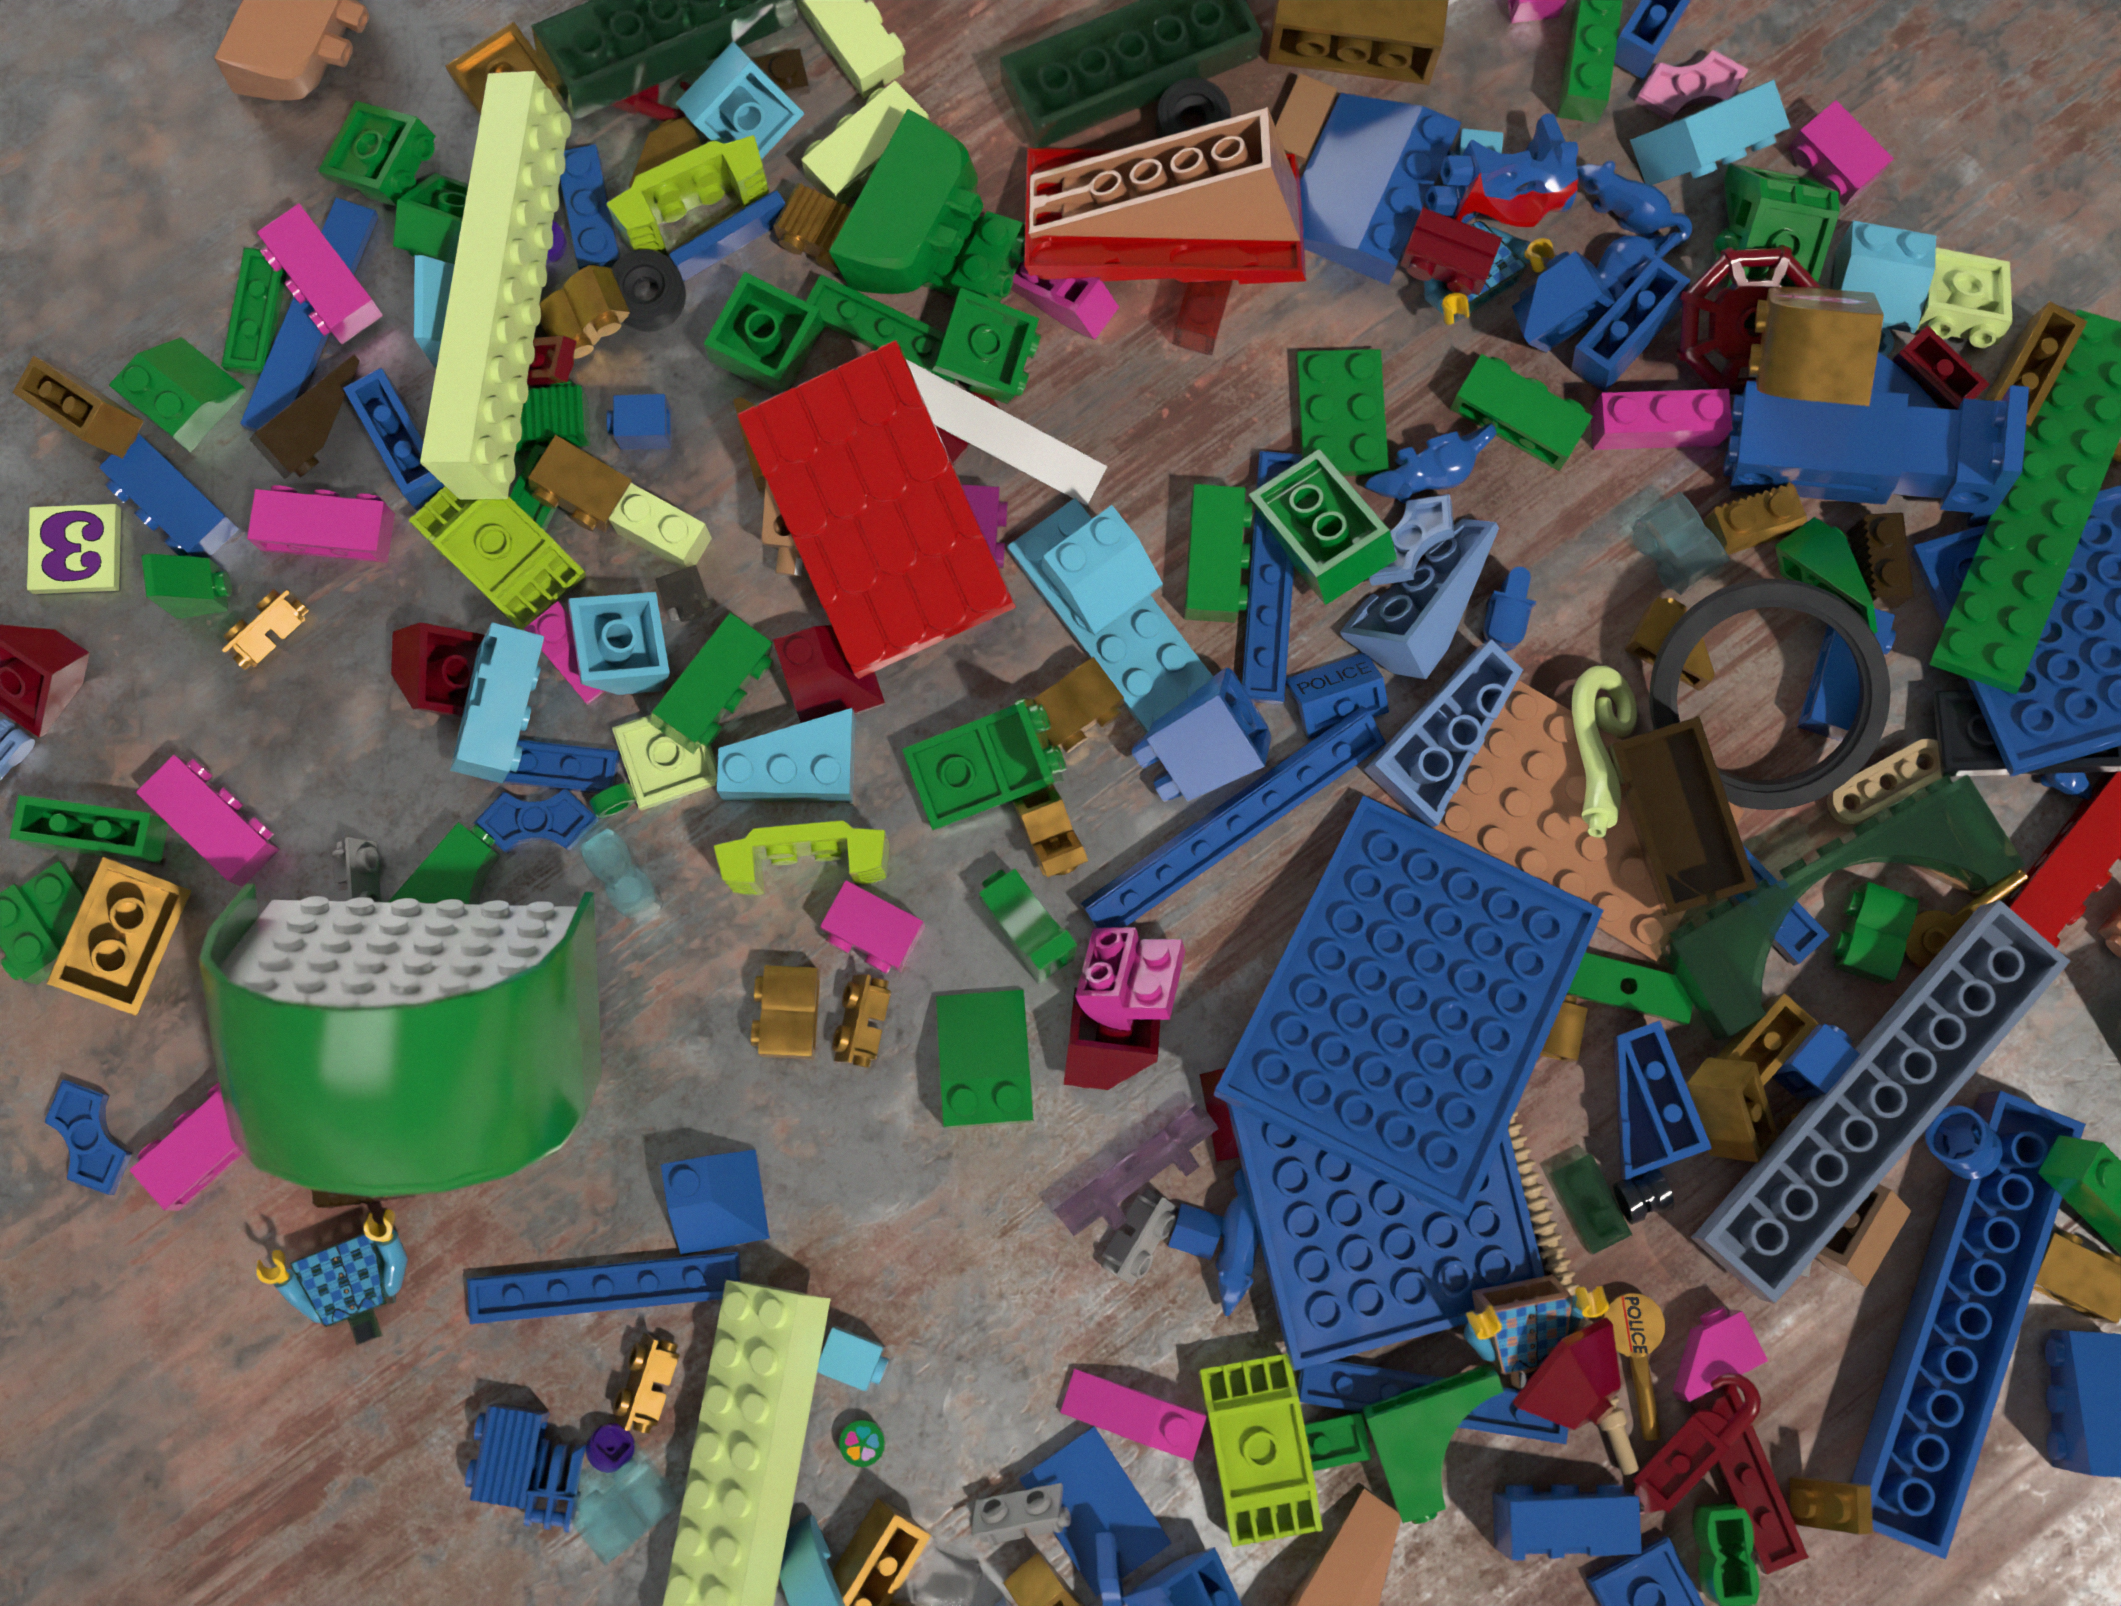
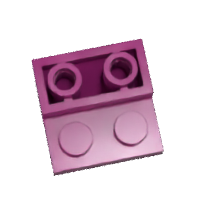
M1093 928L1075 995L1081 1009L1093 1020L1119 1030L1130 1031L1133 1019L1170 1020L1185 956L1182 939H1139L1136 928Z

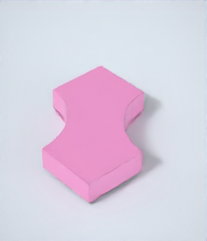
M1714 50L1704 60L1691 66L1673 67L1660 62L1656 64L1635 102L1671 122L1678 112L1688 106L1700 103L1715 104L1734 96L1749 69Z

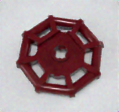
M1779 245L1777 248L1749 250H1733V248L1728 247L1721 251V257L1687 292L1682 291L1679 298L1683 300L1680 348L1676 353L1678 359L1685 361L1711 389H1729V395H1743L1746 382L1756 381V377L1738 378L1740 369L1742 367H1749L1752 344H1761L1762 333L1755 332L1756 327H1754L1753 334H1748V329L1744 327V322L1751 313L1755 312L1756 316L1758 300L1767 301L1769 288L1782 287L1779 283L1785 274L1797 287L1826 289L1824 284H1819L1792 255V249L1785 245ZM1769 266L1766 278L1746 279L1743 267ZM1728 274L1732 284L1717 294L1715 302L1705 298ZM1702 309L1710 312L1708 337L1698 340L1699 311ZM1714 349L1716 353L1727 361L1723 370L1719 372L1704 354Z

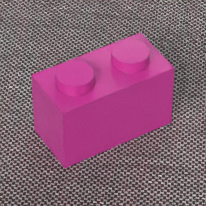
M1837 100L1803 127L1787 148L1793 154L1799 166L1808 169L1823 185L1838 191L1839 202L1844 207L1879 178L1894 159Z
M845 880L820 927L824 933L828 934L826 939L828 944L849 954L853 947L867 955L864 961L866 964L888 974L890 968L901 973L925 928L924 921Z

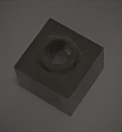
M696 565L655 579L665 610L672 621L677 619L680 622L692 621L703 616L704 610L712 608L703 578Z

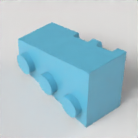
M1772 80L1701 109L1685 118L1666 124L1662 128L1633 138L1630 142L1645 184L1654 185L1691 172L1694 179L1717 170L1715 161L1721 159L1722 164L1726 165L1747 156L1745 148L1748 146L1754 152L1776 143L1774 135L1790 128V124L1775 81Z
M491 623L477 651L450 771L498 783H503L510 771H517L523 749L522 746L517 745L520 730L526 731L530 719L532 706L527 705L530 691L535 690L538 682L540 666L537 664L545 636Z
M853 708L718 748L717 793L723 801L853 803L856 717Z

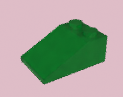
M1320 449L1248 494L1250 501L1302 578L1325 606L1397 560L1388 527Z
M1024 990L936 996L943 1127L945 1129L1033 1123Z

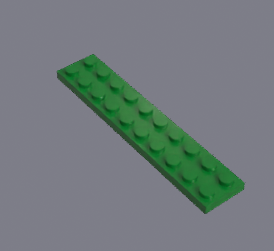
M2077 309L2075 315L2087 321V324L2031 426L2025 433L2022 473L1990 517L1929 664L2015 695L2021 686L2121 438V322Z

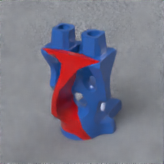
M1545 114L1540 117L1536 124L1533 140L1523 152L1501 154L1484 147L1475 140H1470L1462 156L1446 155L1441 164L1440 175L1443 184L1447 186H1430L1425 196L1428 209L1463 223H1468L1478 216H1490L1503 224L1515 227H1535L1546 213L1566 212L1573 205L1578 188L1576 165L1579 150L1577 142H1565L1554 114ZM1529 182L1527 185L1516 189L1517 187Z

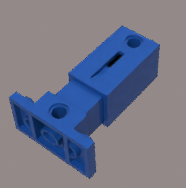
M1747 381L1743 395H1735L1733 409L1731 411L1733 430L1728 434L1730 441L1728 451L1726 450L1723 476L1730 477L1729 491L1761 494L1764 490L1769 492L1772 488L1777 489L1780 485L1785 486L1788 483H1792L1795 485L1799 497L1880 505H1886L1892 494L1940 498L1939 510L1968 512L1966 526L1979 527L1988 523L1991 515L1994 514L2022 473L2029 387L2010 385L2002 400L1990 401L1964 398L1958 410L1908 406L1909 394L1879 391L1871 392L1869 406L1787 399L1761 393L1757 390L1756 381Z

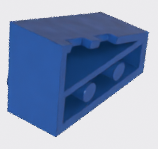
M1656 1021L1613 1037L1621 1178L1629 1179L1712 1149L1661 1021Z
M2050 1329V1339L2046 1343L2045 1356L2047 1363L2051 1366V1385L2048 1386L2046 1391V1404L2051 1412V1431L2048 1433L2046 1446L2048 1455L2052 1459V1467L2089 1476L2121 1478V1334Z
M1570 1483L1551 1484V1492H1533L1532 1484H1505V1492H1492L1494 1549L1512 1561L1525 1560V1554H1548V1558L1551 1559L1565 1558L1564 1554H1586L1590 1557L1642 1554L1639 1496L1624 1491V1484L1599 1483L1596 1484V1492H1579V1485Z

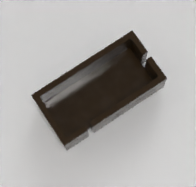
M1699 716L1612 743L1607 748L1620 786L1629 783L1630 790H1627L1623 797L1663 916L1709 903L1706 896L1707 893L1712 902L1757 888Z

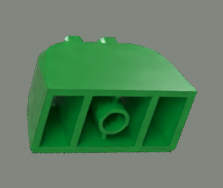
M910 109L906 110L829 250L849 288L855 291L894 295L910 293L919 289L932 278L944 254L951 256L959 254L965 239L962 229L959 228L963 219L973 222L977 220L983 209L984 204L981 197L976 193L978 174L965 146L949 132Z

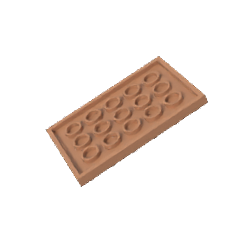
M1517 680L1497 719H1494L1485 735V741L1479 752L1474 755L1468 766L1461 785L1445 808V814L1439 825L1431 828L1603 909L1604 911L1596 929L1649 960L1656 962L1687 910L1663 916L1623 794L1630 790L1629 783L1620 786L1621 805L1616 825L1607 828L1604 837L1597 838L1591 836L1588 833L1589 825L1582 819L1586 775L1574 729L1572 711ZM1597 726L1609 755L1607 748L1612 743L1622 740ZM1729 802L1737 825L1745 811Z

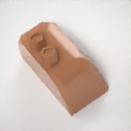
M242 0L214 59L233 93L278 101L302 99L318 87L329 64L346 67L352 55L353 46L349 40L342 38L344 31L347 27L361 33L369 20V13L366 6L359 3L358 0Z

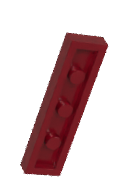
M1726 1384L1690 1401L1694 1412L1701 1409L1712 1410L1729 1420L1743 1405V1401L1737 1387ZM1751 1424L1716 1462V1465L1733 1505L1744 1508L1751 1520L1754 1532L1752 1551L1761 1572L1768 1575L1807 1559L1809 1556L1755 1429Z

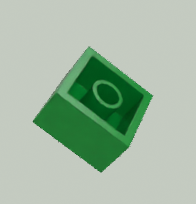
M744 272L704 342L711 363L779 395L791 388L824 329L820 308Z

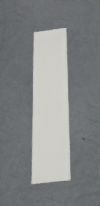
M906 359L936 426L1060 492L1076 498L1079 502L1085 505L1089 503L1108 466Z

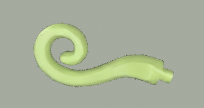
M1593 666L1587 669L1576 681L1572 694L1574 729L1586 775L1582 819L1589 825L1588 833L1597 838L1604 837L1607 828L1616 825L1621 805L1619 779L1597 726L1620 739L1629 736L1635 729L1637 722V708L1632 690L1626 680L1615 669L1608 666ZM1600 688L1612 697L1617 708V718L1614 716L1610 698L1601 697L1596 699Z

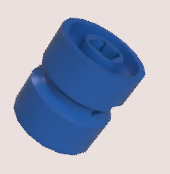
M1963 1106L1944 1108L1925 1131L1926 1143L1931 1153L1959 1177L1966 1179L1985 1177L1997 1168L2003 1155L2002 1142L1997 1133L1976 1112Z

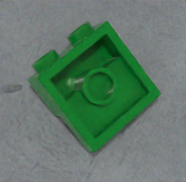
M356 101L318 172L327 181L358 189L369 199L397 207V200L415 187L416 181L414 176L422 161H427L433 156L436 135L416 116Z
M987 211L984 217L979 216L973 222L963 219L959 228L962 229L965 239L957 256L944 254L934 275L923 285L924 287L952 297H956L959 289L963 288L999 303L1002 298L1008 296L1013 285V276L1025 258V224Z
M960 288L956 294L932 370L970 384L968 390L1008 404L1015 395L1021 397L1026 387L1029 373L1023 370L1027 357H1034L1040 343L1041 334L1036 333L1040 318Z
M57 861L24 885L13 884L0 893V947L6 954L0 962L9 976L16 981L22 978L25 982L38 985L49 977L86 894L67 864L62 861Z

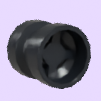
M1658 1168L1642 1173L1640 1178L1635 1180L1622 1179L1613 1183L1617 1204L1626 1221L1631 1225L1645 1220L1649 1212L1664 1213L1674 1209L1675 1205L1671 1189L1666 1178Z

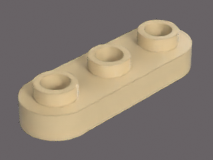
M1932 739L1919 740L1854 775L1844 785L1828 795L1827 805L1831 815L1841 823L1856 824L1942 778L1938 742ZM1917 757H1922L1926 760V770L1918 767ZM1881 776L1889 779L1891 783L1890 790H1886L1880 785ZM1844 796H1848L1854 801L1853 810H1849L1844 806Z

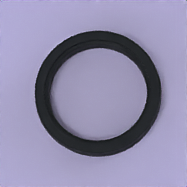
M1756 579L1732 584L1706 596L1683 614L1671 628L1658 651L1652 670L1649 690L1650 715L1654 730L1680 722L1677 691L1683 666L1700 639L1727 618L1756 608L1784 607L1809 613L1829 624L1841 635L1854 657L1859 675L1860 691L1857 712L1842 742L1831 754L1815 766L1793 776L1780 779L1758 780L1743 778L1717 767L1728 802L1739 807L1757 810L1787 809L1813 802L1832 793L1850 780L1868 761L1876 749L1887 723L1891 695L1890 677L1881 646L1865 620L1842 599L1824 589L1800 581Z

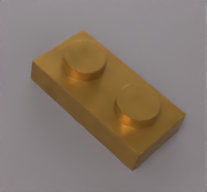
M1790 1477L1791 1516L1795 1525L1856 1535L1873 1534L1870 1485L1808 1477Z

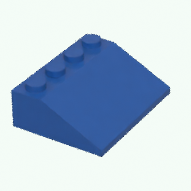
M1341 93L1300 180L1304 249L1389 285L1411 238L1421 210L1426 205L1425 196L1430 186H1434L1441 172V164L1454 143L1461 122L1421 105Z

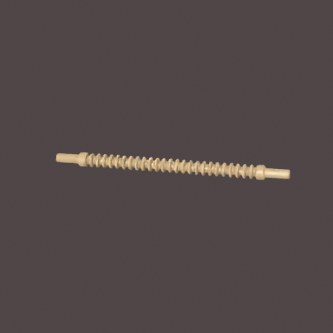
M1515 1111L1508 1130L1527 1207L1530 1211V1219L1534 1223L1533 1231L1539 1237L1536 1243L1537 1246H1542L1543 1248L1540 1258H1546L1548 1264L1544 1266V1269L1551 1271V1274L1573 1297L1575 1295V1288L1580 1286L1578 1283L1572 1282L1571 1277L1575 1276V1272L1569 1271L1567 1268L1571 1260L1563 1257L1566 1247L1559 1245L1558 1240L1562 1238V1235L1560 1233L1556 1234L1554 1231V1227L1558 1224L1556 1221L1550 1220L1553 1210L1547 1209L1545 1206L1549 1198L1541 1195L1544 1185L1537 1183L1536 1179L1540 1176V1173L1532 1170V1166L1536 1162L1528 1158L1531 1148H1525L1523 1144L1527 1137L1519 1133V1129L1523 1125L1516 1123L1515 1117L1518 1116V1112ZM1585 1318L1582 1319L1575 1332L1593 1324V1322ZM1614 1396L1610 1402L1615 1407L1599 1423L1601 1430L1607 1431L1622 1475H1627L1638 1471L1639 1467L1624 1427L1628 1422L1623 1408H1617L1616 1403L1620 1401V1398Z

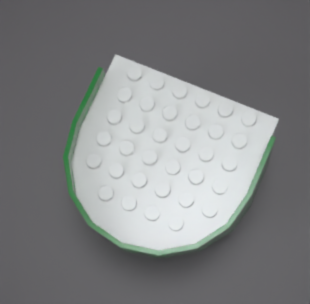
M245 884L208 929L199 961L228 1128L232 1141L259 1171L316 1191L368 1197L444 1193L506 1178L557 1153L585 1120L602 1074L594 892H584L578 907H557L550 902L544 901L534 902L527 906H514L500 900L488 901L482 905L464 904L462 901L455 899L443 900L437 904L419 903L411 898L385 903L374 902L371 898L366 897L353 898L347 902L328 901L326 897L313 896L301 901L272 900L258 917L255 884Z

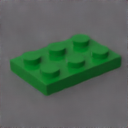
M1381 349L1297 351L1296 374L1302 460L1320 449L1343 476H1373L1388 471Z

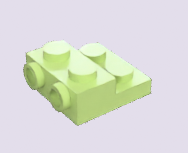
M1936 248L1935 271L1917 330H1923L1928 325L1942 339H1947L1951 336L1968 339L1973 346L1978 348L1989 347L1992 344L1999 345L2013 322L2010 262Z

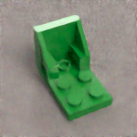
M1728 163L1724 177L1730 231L1742 237L1738 250L1777 248L1779 245H1785L1792 249V255L1818 282L1840 213L1838 191L1805 176ZM1769 266L1743 267L1746 279L1766 278ZM1786 274L1779 283L1782 287H1797ZM1730 279L1727 288L1732 284ZM1755 312L1745 319V328L1754 329Z

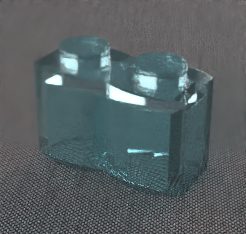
M1681 492L1676 493L1639 517L1631 527L1633 531L1632 540L1636 548L1643 555H1649L1656 561L1659 567L1657 568V574L1663 585L1670 590L1674 589L1680 596L1720 571L1730 561L1719 540L1704 525L1694 506Z
M607 828L581 845V853L585 864L598 879L605 883L606 893L610 902L623 916L638 925L663 908V899L658 887L640 870L634 851L617 833Z
M634 1458L631 1459L611 1476L616 1484L602 1495L596 1489L575 1507L580 1514L571 1523L604 1566L614 1561L682 1503V1500L649 1459L642 1461L639 1465Z

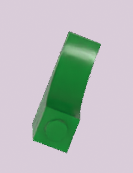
M458 822L387 903H392L398 899L411 898L419 903L437 904L443 900L455 899L462 901L464 904L480 905V898L486 879L495 863L501 857L490 848L496 841L478 825L475 824L469 830Z
M1015 868L1007 874L1003 869H1000L981 883L985 889L979 892V899L1038 985L1075 960L1076 942L1070 933L1059 926L1046 911Z
M1491 1363L1361 1407L1403 1524L1410 1521L1413 1524L1429 1522L1437 1517V1512L1447 1509L1442 1490V1467L1448 1444L1457 1427L1473 1409L1489 1398L1504 1392L1499 1376Z

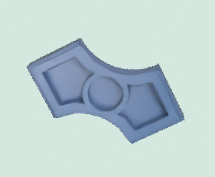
M1450 494L1407 500L1403 518L1390 531L1397 560L1369 577L1371 586L1414 580L1416 565L1422 555L1435 544L1454 538L1453 509Z

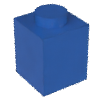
M665 394L613 395V410H607L606 415L607 432L609 436H614L620 450L671 449V407Z

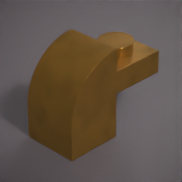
M1054 785L1013 800L1024 833L1043 875H1046L1047 878L1053 875H1066L1073 872L1078 865L1088 862L1084 847L1072 828L1063 800Z

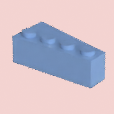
M1493 640L1478 646L1363 770L1416 821L1429 827L1438 826L1445 814V808L1461 785L1468 766L1474 755L1479 752L1485 741V735L1494 719H1497L1523 669Z

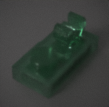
M1592 1153L1586 1154L1548 1173L1589 1254L1593 1255L1633 1235Z

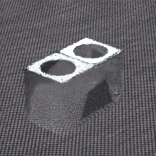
M933 1536L913 1584V1601L925 1606H970L982 1577L979 1559Z

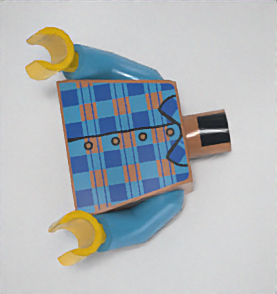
M1553 1275L1473 1290L1472 1297L1476 1314L1473 1311L1466 1314L1468 1323L1464 1329V1336L1483 1360L1492 1361L1501 1373L1510 1374L1511 1384L1516 1388L1523 1389L1557 1344L1576 1331L1582 1319L1585 1317H1597L1606 1313L1609 1305L1602 1286H1597L1595 1290L1589 1293L1585 1287H1577L1574 1291L1575 1295L1572 1297Z

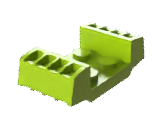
M748 136L726 144L714 140L637 175L631 188L607 202L606 204L619 236L630 252L647 249L667 256L668 252L658 225L663 222H675L684 217L687 211L702 204H714L732 190L742 209L768 195L769 189L755 136Z
M445 486L408 520L517 629L525 631L524 628L557 601L560 602L586 577L585 571L509 496L508 499H459Z
M841 820L753 828L746 838L714 845V850L722 879L734 893L763 895L765 892L762 860L771 859L772 865H791L798 863L797 857L815 855V861H835L841 859V853L848 852L850 875L855 885L861 886L886 879L890 844L885 830L856 829Z
M1288 1354L1200 1369L1198 1376L1204 1407L1207 1409L1224 1501L1222 1507L1232 1547L1322 1531L1317 1489L1302 1410Z

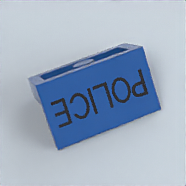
M1364 653L1286 678L1287 687L1298 703L1303 731L1308 739L1320 736L1361 706L1367 708L1373 718L1389 713L1384 677L1370 657Z

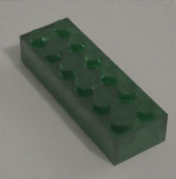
M589 0L531 25L537 56L576 120L718 58L733 41L741 48L798 23L797 0Z
M1138 0L1000 57V81L1032 148H1044L1157 101L1172 84L1188 78L1207 80L1257 59L1263 34L1246 0Z

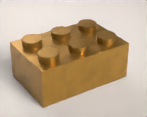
M102 857L46 984L137 1016L192 890Z

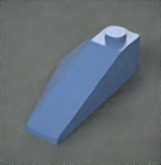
M1461 519L1454 525V538L1441 541L1425 552L1426 558L1416 566L1414 580L1396 582L1380 597L1373 593L1362 602L1340 631L1343 639L1368 655L1392 674L1427 679L1449 649L1499 530L1497 523Z

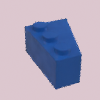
M1215 1547L1175 1560L1122 1597L1128 1606H1242Z

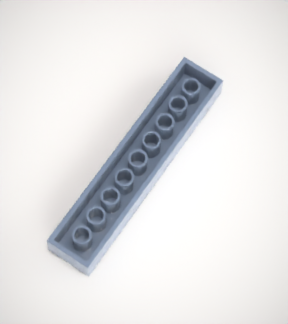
M1997 900L1980 905L1856 1047L1855 1050L1860 1055L1826 1095L1815 1096L1809 1101L1769 1147L1761 1160L1755 1163L1691 1238L1760 1300L1776 1303L2070 963V960L2002 901Z

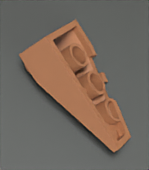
M1362 1488L1286 1606H1379L1401 1522L1399 1513Z

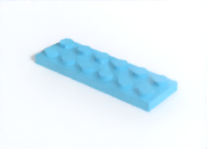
M1074 498L1009 544L1007 551L1089 659L1092 657L1096 659L1123 695L1125 707L1147 734L1154 721L1190 697L1213 676L1151 595L1094 636L1042 571V556L1092 520L1079 501Z

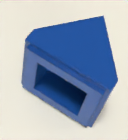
M1181 1203L1168 1247L1211 1260L1220 1238L1223 1217Z

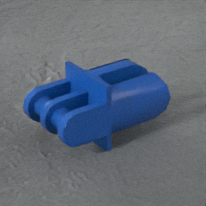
M1519 566L1513 568L1503 581L1500 592L1494 591L1486 601L1488 608L1483 625L1484 643L1493 640L1505 653L1513 650L1524 639L1531 610L1536 605V601L1526 599L1531 580L1530 572L1526 568Z
M541 1438L532 1488L527 1490L526 1493L528 1494V1500L524 1516V1526L531 1527L534 1522L544 1524V1529L551 1530L553 1525L564 1527V1532L571 1533L578 1498L581 1496V1493H578L586 1445L576 1444L572 1453L567 1485L564 1487L570 1444L559 1443L556 1445L552 1456L548 1482L545 1484L552 1441ZM538 1496L548 1498L546 1510L536 1508ZM558 1499L568 1501L566 1513L556 1512Z

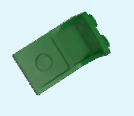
M1021 698L1016 700L1015 704L902 749L932 831L1064 781L1061 772L1067 770L1066 762L1059 746H1053L1049 742L1046 730L1052 727L1043 704L1038 705L1034 702V699Z

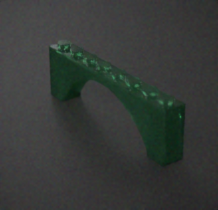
M1968 774L1954 781L1951 780L1949 775L1938 779L1924 787L1928 796L1917 802L1912 795L1888 808L1893 816L1882 822H1879L1876 816L1868 819L1852 829L1856 837L1843 843L1840 837L1833 839L1816 849L1820 856L1816 860L1806 864L1802 857L1779 870L1783 877L1781 880L1769 885L1765 878L1756 883L1757 888L1743 892L1746 900L1735 906H1732L1731 902L1727 900L1706 912L1709 921L1696 928L1693 922L1690 921L1668 934L1672 942L1663 946L1660 950L1715 1041L1729 1037L1767 1015L1761 1006L1762 982L1767 957L1774 937L1785 916L1797 900L1810 887L1831 872L1854 865L1899 863L1918 866L1945 874L1965 883L1972 893L1992 885L2025 865Z

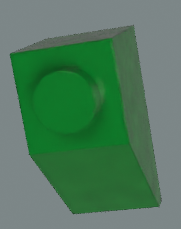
M151 553L141 555L146 597L176 619L229 611L227 596L232 595L230 577L226 570H223L210 558Z

